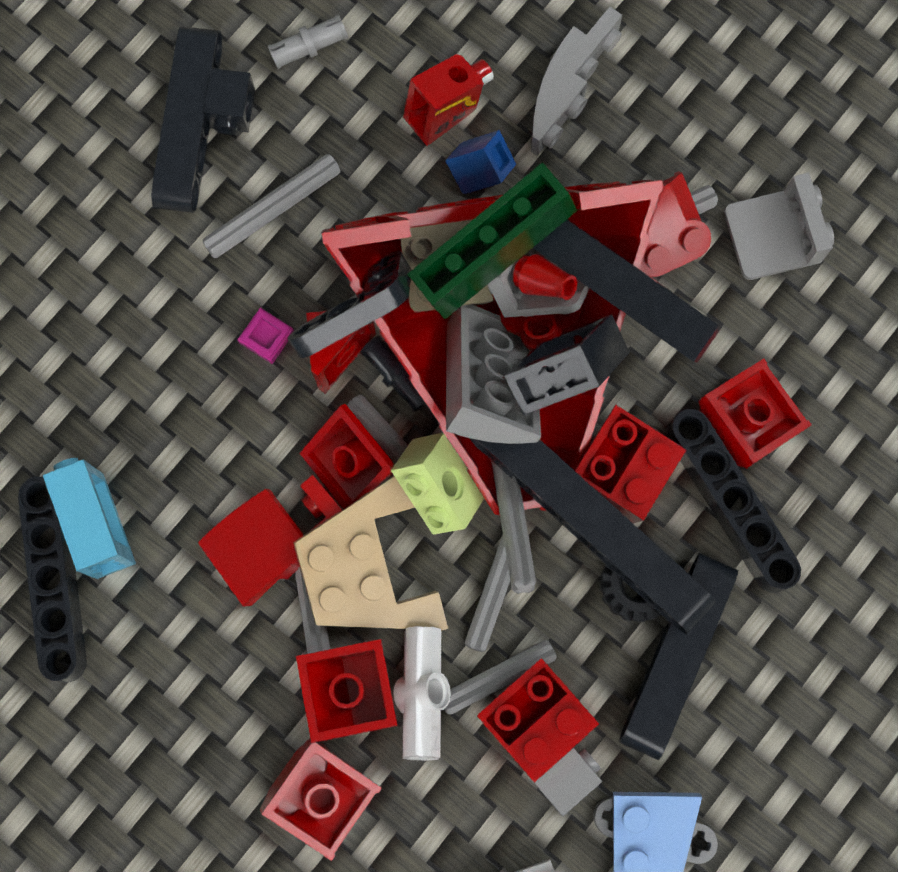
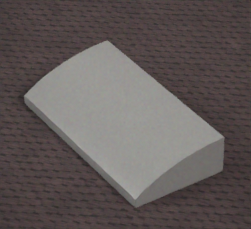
M474 305L461 306L452 314L447 322L446 431L487 442L507 444L536 443L541 438L540 411L538 409L523 415L504 377L531 350L524 346L521 336L515 335L504 328L499 315Z

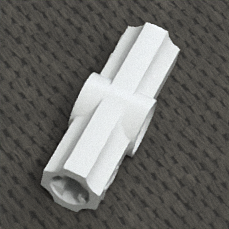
M408 627L404 634V677L397 680L393 692L395 704L399 711L403 713V759L430 761L439 760L441 710L448 706L451 691L447 678L441 673V629L436 627Z

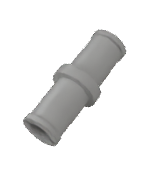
M337 14L335 17L307 29L306 26L298 29L299 33L275 44H270L268 48L277 68L280 69L282 66L304 56L310 55L312 58L318 55V50L349 37L339 14Z

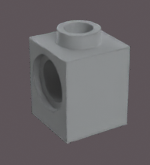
M573 748L534 784L555 809L564 816L602 782L595 774L601 767L585 749L578 753Z

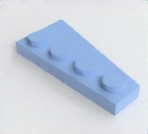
M613 792V872H684L702 795L700 793Z

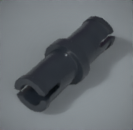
M379 335L362 348L360 354L384 377L382 382L387 388L392 386L412 408L414 413L426 404L409 380L407 371Z

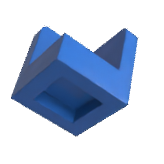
M500 130L460 143L445 160L461 192L464 194L502 183L516 166V162Z

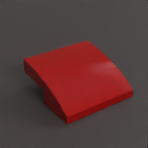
M264 489L220 521L198 544L241 605L252 606L279 579H289L300 568L293 542L302 537L303 533L272 491Z

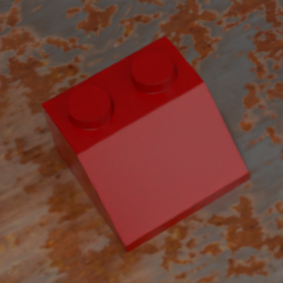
M381 639L296 656L311 743L398 726Z

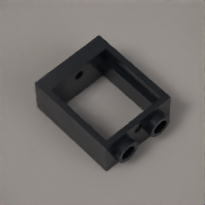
M611 314L539 343L504 377L523 415L599 387L630 351ZM576 335L582 337L583 340L580 343L575 341Z

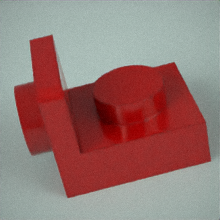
M313 475L300 485L306 494L301 499L302 503L316 519L322 514L325 516L315 527L342 511Z

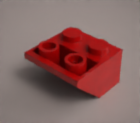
M615 405L574 471L634 524L644 521L686 452V449L618 405Z
M542 658L477 715L534 783L599 725L596 719Z

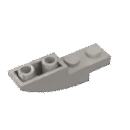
M611 6L587 35L573 26L551 59L541 83L533 119L531 152L536 156L539 155L545 146L552 148L563 133L564 129L561 126L569 117L575 119L584 109L587 103V99L584 98L587 80L598 66V57L604 50L608 53L611 52L620 40L622 33L619 31L622 14Z

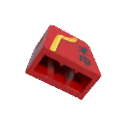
M455 54L410 79L403 118L426 146L433 143L474 112L477 108L483 86L493 79L491 67L483 59L470 65L462 55Z

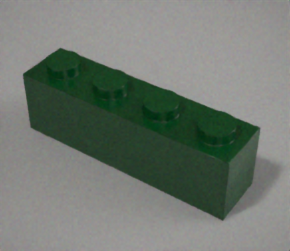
M542 162L407 275L431 305L446 319L576 213V206L570 193Z

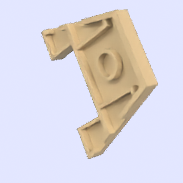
M394 475L377 488L361 496L359 500L341 512L336 513L293 542L316 625L394 629L420 626L436 627L441 630L448 629L439 592L433 591L398 602L395 600L375 519L415 507Z

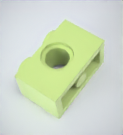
M444 433L413 439L391 469V472L433 535L466 529L484 500L483 495L467 472L466 465Z

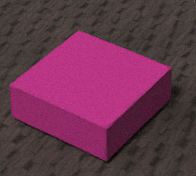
M260 307L237 340L241 345L270 364H273L288 343V337L294 329Z

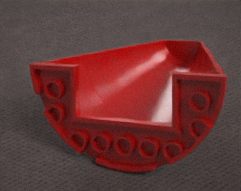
M637 180L632 181V184L629 185L617 181L564 187L570 193L577 212L569 217L568 220L640 269L650 239L648 231L661 192L664 191L663 181ZM502 195L419 207L413 213H408V211L392 212L335 225L336 230L334 228H327L321 231L323 244L349 279V285L355 294H358L365 289L369 268L382 257L395 251H401L400 239L411 237L410 228L473 220ZM589 289L582 303V313L579 321L575 326L562 332V334L611 314L621 331L626 314ZM493 294L492 302L477 305L479 308L500 316V308ZM407 299L399 307L374 321L380 328V334L409 374V380L438 420V426L467 466V472L495 515L500 517L492 461L469 438L446 431L447 322L452 314L444 319L437 310L414 312L409 306V299ZM575 336V341L577 343H580L583 340L581 336ZM609 376L599 387L539 409L540 440L573 470H575L588 449L604 401L603 393ZM520 487L524 510L539 507L540 510L546 511Z

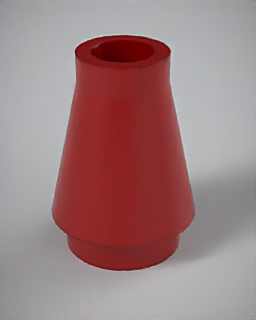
M539 254L523 256L517 262L513 272L515 286L525 295L557 297L569 300L577 290L578 282L574 275L566 273Z

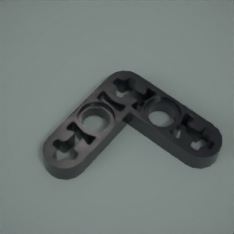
M400 250L382 257L369 268L365 289L362 292L311 319L289 335L288 340L300 358L311 356L391 312L408 299L411 278L407 274L412 269Z

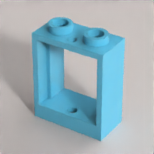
M70 458L53 466L54 471L43 475L76 571L99 579L136 564L102 472L84 459L79 461L78 458Z

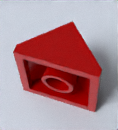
M326 311L306 313L307 322ZM374 321L310 356L311 372L321 392L324 394L328 392L360 354L362 348L376 335Z
M346 404L339 406L299 453L343 509L393 476L391 469L395 464Z

